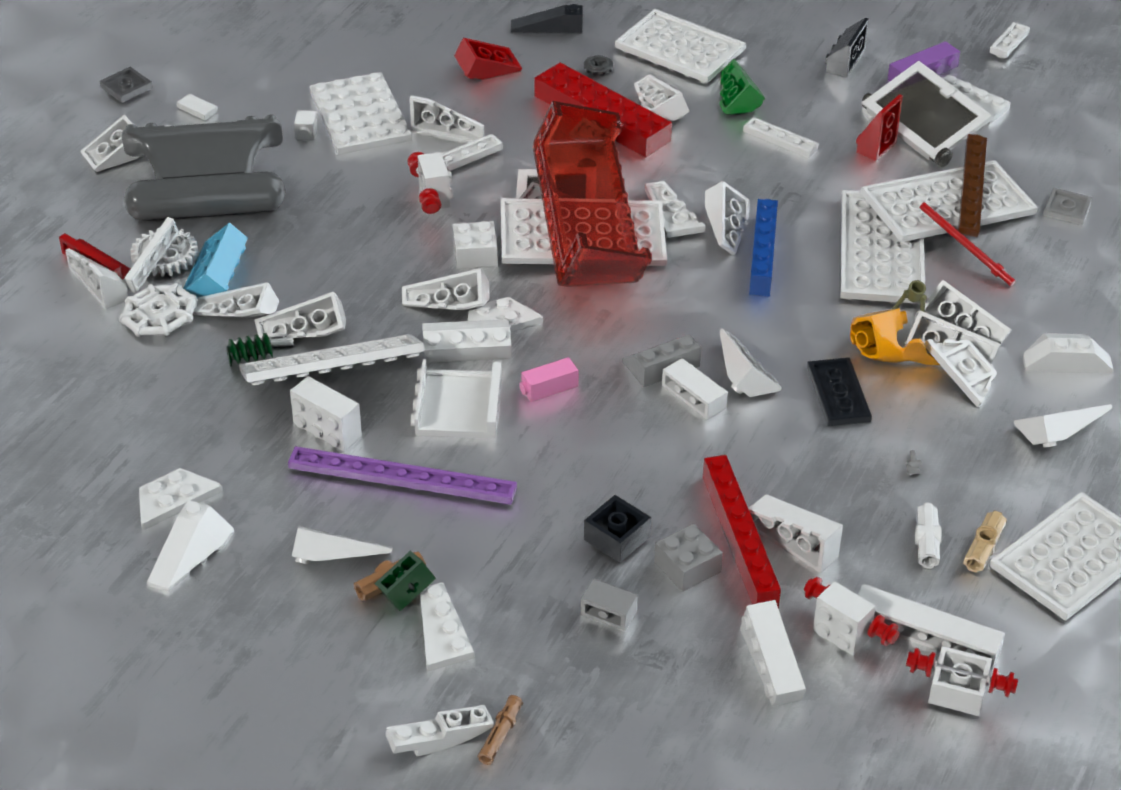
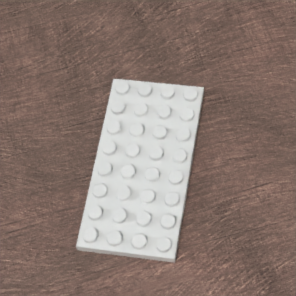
M996 161L985 162L980 226L1036 214L1038 207ZM964 167L863 186L860 193L900 242L944 234L947 232L919 207L925 202L958 230Z
M842 190L840 298L894 303L900 299L912 281L920 280L925 284L924 238L900 242L861 195V191ZM906 298L903 303L920 304V301L911 302Z
M501 198L502 264L666 266L667 264L662 201Z
M410 334L241 363L239 367L247 383L259 385L264 384L265 379L272 378L274 381L286 380L288 375L293 374L296 377H304L310 375V371L327 373L331 372L333 367H340V369L353 368L355 363L372 365L378 359H384L385 362L397 360V356L406 355V358L419 356V352L425 350L422 341Z

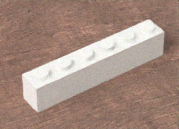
M862 585L858 595L876 606L874 619L878 615H882L885 617L887 625L897 624L900 638L937 651H941L942 646L992 658L990 669L993 670L1002 649L1004 632L875 587Z

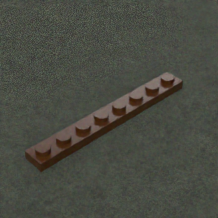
M968 134L965 146L958 231L963 235L978 238L981 222L987 138L981 135Z

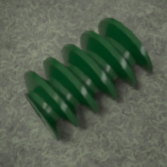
M263 333L262 340L258 334L254 335L253 341L249 336H246L245 343L240 337L237 338L236 344L232 339H229L226 346L230 367H232L233 360L238 365L241 364L242 358H244L246 363L250 361V357H253L254 361H258L259 355L262 356L263 360L267 359V354H270L273 358L271 341L267 333Z

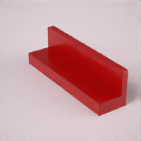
M66 233L59 236L61 251L65 255V250L69 248L117 273L122 280L131 269L81 238L76 240Z

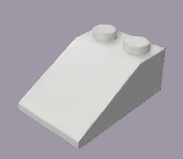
M125 114L80 151L96 172L136 160L140 157L129 156L124 151L122 131L125 130L127 125L133 124Z

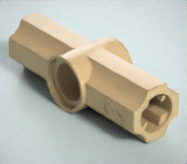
M995 510L988 512L982 525L978 527L975 538L963 562L968 570L975 573L983 571L989 557L993 555L995 545L1007 522V519L1001 512Z

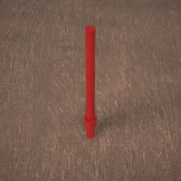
M924 202L920 205L919 208L984 263L995 277H1000L1010 287L1014 285L1016 280L1005 271V268L1000 263L996 264L928 204Z

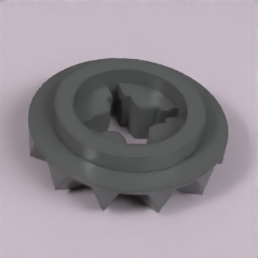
M595 55L584 61V69H586L587 73H592V75H607L608 72L612 71L613 61L608 57Z

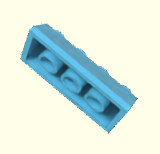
M230 222L204 242L183 288L190 294L196 295L197 298L227 291L229 288L228 282L235 275L233 271L241 261L239 257L246 249L245 244L248 237Z

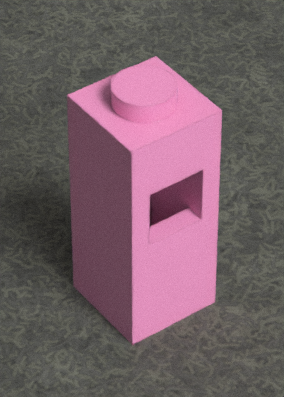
M568 357L521 372L520 390L523 395L526 394L530 402L576 388L578 387L579 370Z

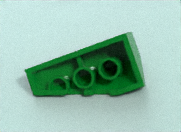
M735 59L721 71L720 84L723 86V90L720 91V95L723 98L720 101V107L725 114L753 112L763 104L765 100L764 95Z

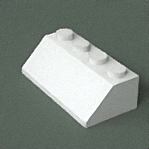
M508 319L423 323L424 359H426V363L511 358V334Z

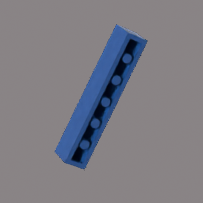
M758 199L749 295L770 296L778 200Z

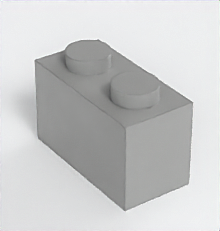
M593 579L581 597V615L626 631L637 612L638 595Z

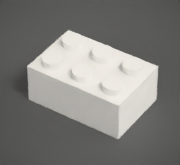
M309 376L290 390L293 423L299 428L305 429L315 437L323 439L331 446L337 447L342 451L347 450L362 437L359 403Z

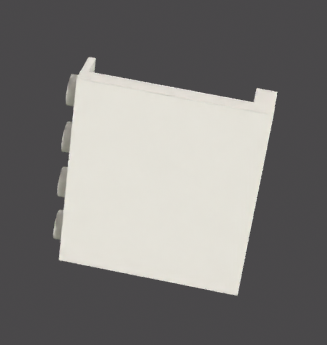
M423 359L422 368H418L417 381H420V383L415 385V396L418 397L413 399V411L416 412L411 413V426L415 427V436L496 439L502 383V362L493 361L492 372L427 369L426 359Z

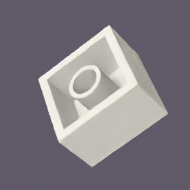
M494 221L453 224V244L457 269L498 266Z

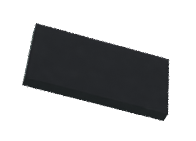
M850 357L807 362V369L827 426L871 422L872 415Z

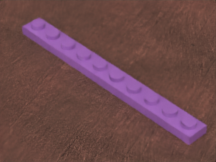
M296 446L288 461L289 469L511 505L517 490V482Z

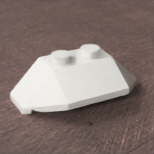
M1043 333L1023 353L1025 371L1113 373L1110 355L1087 334Z

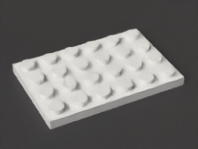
M654 9L615 41V48L662 65L670 70H675L686 76L693 77L701 82L708 83L733 59L746 50V43Z
M382 72L309 85L310 93L338 155L412 141V133Z
M1080 492L994 557L990 562V567L1067 621L1121 577V518Z

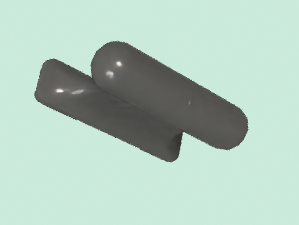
M267 115L265 119L248 116L245 120H237L236 122L178 126H157L155 123H148L145 127H137L134 124L127 125L125 130L122 131L125 153L133 157H147L155 173V179L139 180L132 183L126 189L124 205L127 212L138 220L166 219L167 217L184 218L267 212L278 209L284 201L286 192L282 179L272 172H253L255 158L262 148L276 147L282 143L281 122L275 115Z

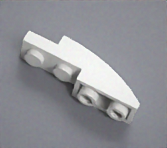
M480 705L437 712L436 719L390 726L387 727L385 735L393 753L414 750L416 756H421L469 741L493 728L494 722L486 706Z

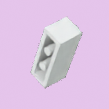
M683 358L663 369L662 386L708 420L727 408L728 392Z

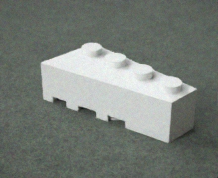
M772 600L747 605L744 616L741 617L740 630L764 684L766 697L770 698L773 706L802 700L806 688L776 601Z

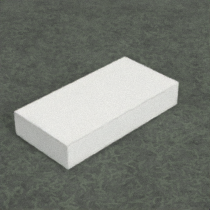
M190 93L177 101V108L203 120H207L218 112L216 105Z

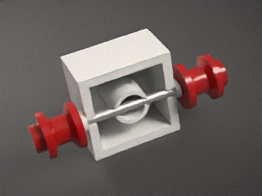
M441 152L430 154L412 153L408 157L407 163L410 167V173L414 177H419V188L421 191L419 201L422 210L427 214H434L442 208H449L450 199H453L452 188L449 187V183H452L451 171H448L447 159H443Z
M820 577L811 578L805 584V597L809 600L814 597L817 599L813 631L819 636L826 638L851 655H854L870 638L875 636L881 638V644L885 647L889 644L893 645L900 635L898 625L895 623L887 625L885 617L882 615H878L874 619L876 606L836 581L825 587L822 585Z
M942 646L939 659L934 663L935 652H931L929 656L920 653L919 648H915L914 652L909 651L906 666L910 667V673H914L919 669L925 671L926 677H930L932 668L935 672L928 700L930 704L979 716L986 685H989V682L988 693H993L997 689L1004 691L1005 697L1009 698L1010 693L1015 694L1018 679L1014 678V672H1010L1008 676L999 674L998 668H994L991 677L989 671L992 658Z

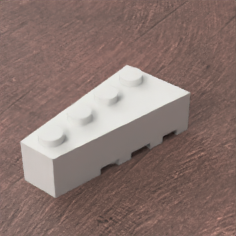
M767 494L749 508L759 534L818 572H823L838 559L842 524Z

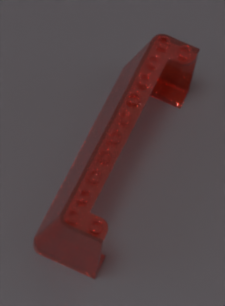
M552 101L534 138L533 153L557 284L564 287L637 283L643 278L647 266L651 264L652 253L646 247H642L639 251L637 246L638 239L634 232L631 207L628 204V193L625 191V179L622 177V166L618 158L619 152L615 145L616 138L623 129L620 115L616 112Z

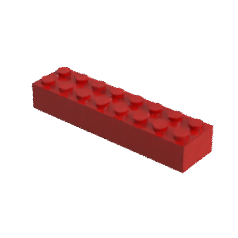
M561 62L534 77L535 97L578 121L583 116L589 120L594 119L602 128L607 127L612 131V136L616 142L645 158L671 142L672 122Z

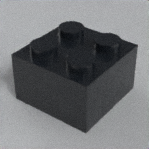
M617 495L611 497L584 520V540L619 563L651 537V517Z

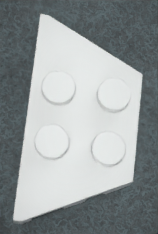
M510 297L487 302L484 306L471 308L468 314V321L508 319L510 332L543 323V316Z
M928 339L924 344L925 348L975 406L979 407L984 401V397L997 371L969 340H944L943 343H934L933 339Z
M179 468L139 487L142 529L145 530L180 513L188 500L200 503L223 492L222 485L216 481Z

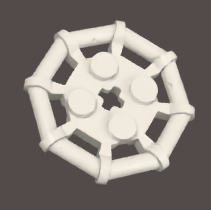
M179 283L174 285L149 284L146 289L133 296H128L124 300L125 306L122 314L119 316V321L122 325L135 332L137 337H143L144 335H165L166 337L182 325L190 324L193 321V312L198 299L196 295L190 294L182 288V285ZM186 306V309L182 310L181 307ZM139 319L140 322L137 324L133 320Z

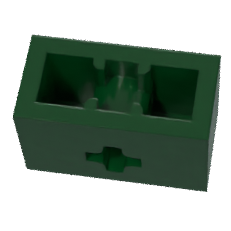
M410 550L374 584L389 602L399 611H402L436 577L425 563Z

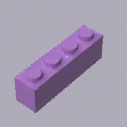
M946 41L890 63L888 80H893L917 61H920L938 75L958 67L960 51ZM917 72L898 87L903 90L925 81L927 78Z

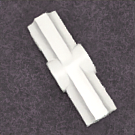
M924 503L917 508L915 545H918V564L927 569H932L934 566L939 565L942 529L938 525V508L934 507L932 503Z

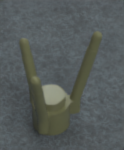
M920 280L912 281L892 309L899 308L903 301L908 298L911 302L920 301V310L925 312V301L927 299V296L924 294L926 291L925 284Z

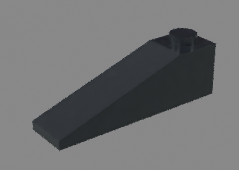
M563 5L512 19L511 33H582L583 5Z

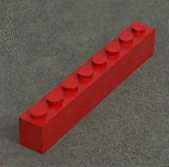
M727 455L704 458L703 480L751 603L757 604L775 600L779 609L780 585Z

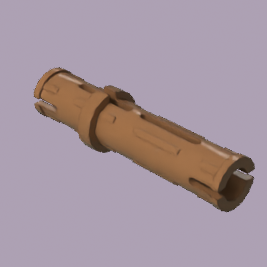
M510 695L502 711L498 712L495 718L496 723L477 756L481 763L486 765L493 763L508 731L514 727L516 723L515 718L524 704L520 697Z

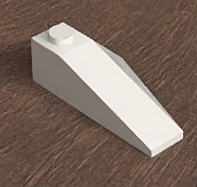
M69 248L65 250L68 266L105 309L124 302L128 297L127 291H129L125 279L122 280L117 273Z
M944 280L940 282L925 302L926 313L1000 343V345L1012 330Z
M919 310L908 332L903 348L906 347L909 341L920 338L924 344L928 339H933L934 343H943L944 340H969L983 357L992 364L1000 343Z
M720 329L727 376L733 383L731 387L740 395L745 393L749 397L779 392L782 387L769 372L766 374L762 368L763 365L750 355V352L736 337L725 329Z
M188 500L175 520L147 580V585L170 591L190 575L189 571L195 566L204 564L210 554L214 551L219 552L224 548L233 534L234 528L211 506Z

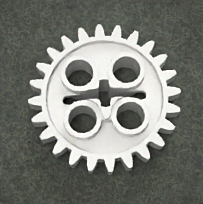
M183 229L179 230L173 242L152 270L153 276H156L158 273H161L162 277L165 273H169L172 276L173 271L180 273L181 268L187 270V265H193V261L197 260L199 253L197 241H195L194 236H190V232L184 234ZM149 230V235L142 234V239L136 238V243H132L133 248H130L132 263L135 264L157 232Z

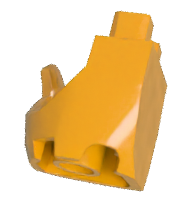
M900 308L872 312L853 318L850 339L852 344L858 347L862 355L880 362L897 363L912 361L925 365H940L926 351L925 345L920 338L909 341L905 348L898 344L897 332L903 329V324L908 323L906 312L900 311Z

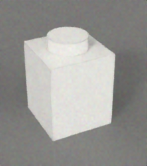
M298 110L294 122L295 139L315 140L318 129L317 111Z

